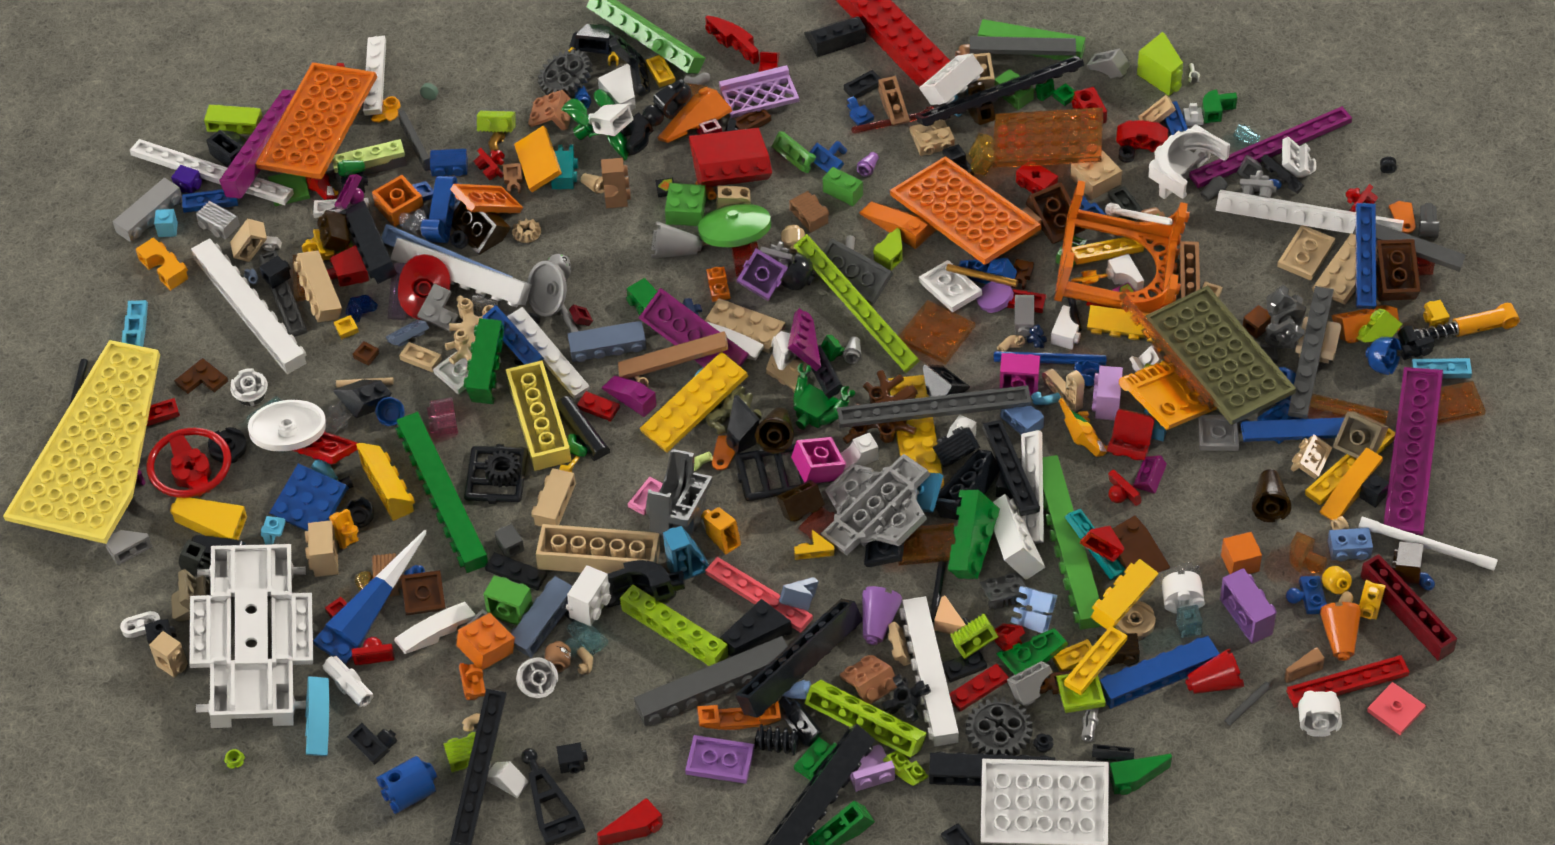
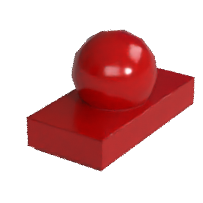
M1112 469L1108 473L1109 480L1113 484L1108 492L1110 500L1114 503H1122L1128 498L1136 506L1139 505L1142 501L1140 493L1117 471Z
M369 637L364 641L363 647L352 649L355 665L395 660L392 644L383 645L377 637Z

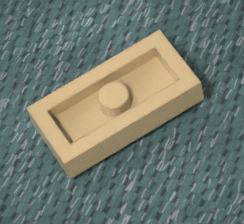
M1165 95L1139 115L1138 118L1139 120L1160 123L1176 109L1171 99Z
M408 342L399 355L400 360L432 373L433 369L442 360L441 354Z
M896 622L888 624L890 631L888 638L893 645L892 655L894 659L903 666L911 664L903 629Z

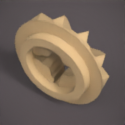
M526 218L525 221L519 220L517 224L513 225L512 235L518 242L530 243L539 238L541 227L539 222Z

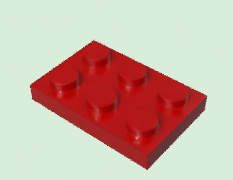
M324 432L314 443L292 451L310 456L313 459L325 461L328 464H335L357 451L356 444L358 443Z

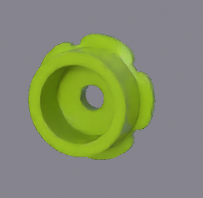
M232 749L226 753L224 761L227 763L228 768H239L243 765L245 756L239 750Z

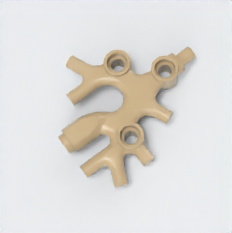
M461 295L456 298L459 317L463 321L461 323H449V330L456 332L454 333V341L445 343V348L447 351L454 348L458 350L456 354L449 358L451 364L454 365L462 358H465L467 361L471 359V343L475 342L476 337L474 336L475 325H478L479 318H482L494 306H485L482 310V316L478 317L474 315L473 302L470 299L463 298Z

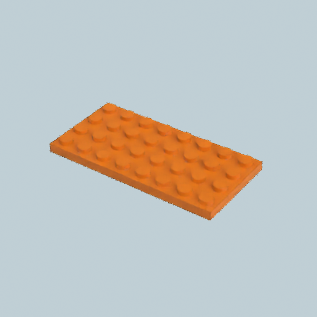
M312 62L256 161L257 169L322 179L376 81V72Z
M946 156L890 190V196L984 265L1041 230L1039 222Z

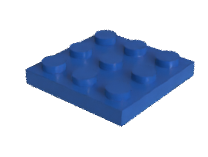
M298 463L269 513L274 517L285 518L287 523L308 531V523L330 521L329 516L335 513L349 487Z

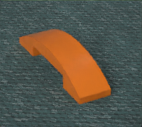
M778 701L772 704L758 718L744 715L741 708L718 709V705L697 706L699 726L710 729H745L759 727L760 724L764 726L781 720Z

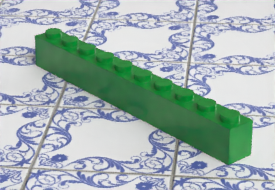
M415 412L397 419L398 427L395 430L398 438H403V448L406 453H410L408 457L412 467L416 466L417 468L415 470L419 481L423 480L424 482L422 484L425 495H430V505L432 509L437 510L436 517L439 524L443 523L444 525L442 528L446 539L450 538L452 541L449 544L452 552H457L458 554L456 559L459 567H464L466 573L485 567L488 563L487 554L419 413Z

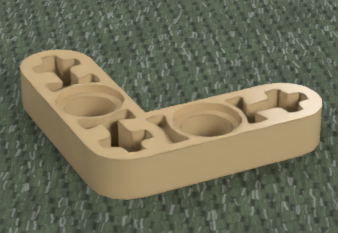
M1052 368L1042 373L1045 384L1054 393L1060 394L1070 410L1076 412L1083 408L1085 382L1079 371L1075 370L1066 376V382Z

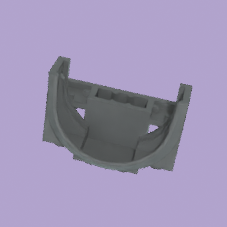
M677 449L671 450L660 492L648 490L646 513L650 519V532L663 535V532L670 528L682 526L688 534L693 535L702 520L701 515L706 510V493L712 484V476L694 472L695 453Z

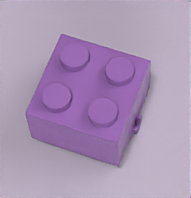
M756 248L750 259L744 263V269L736 282L769 301L775 289L782 282L781 279L788 267Z

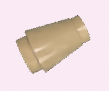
M587 173L581 176V183L596 194L604 192L602 176Z

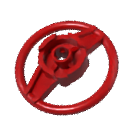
M203 428L180 429L163 437L152 448L146 464L147 475L153 486L166 495L178 498L200 497L202 494L211 492L226 477L231 465V452L226 441L211 430ZM200 435L208 437L220 446L224 458L223 465L217 476L209 483L208 478L212 471L208 458L199 449H192L185 436ZM169 442L174 456L171 459V472L174 481L179 487L182 486L190 490L169 488L161 483L155 474V459L160 450Z

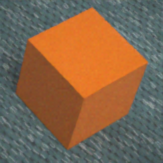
M1252 532L1223 539L1221 556L1229 575L1243 568L1248 574L1260 571L1262 554Z

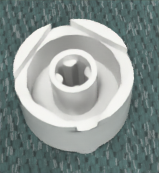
M1184 571L1185 574L1179 575L1178 572H1174L1162 580L1164 608L1172 613L1179 614L1181 617H1187L1191 612L1205 605L1201 578L1198 574L1191 571Z
M1307 691L1303 694L1298 703L1300 728L1302 731L1303 729L1306 730L1310 736L1331 735L1330 732L1335 729L1337 732L1342 726L1340 702L1336 693L1332 691Z

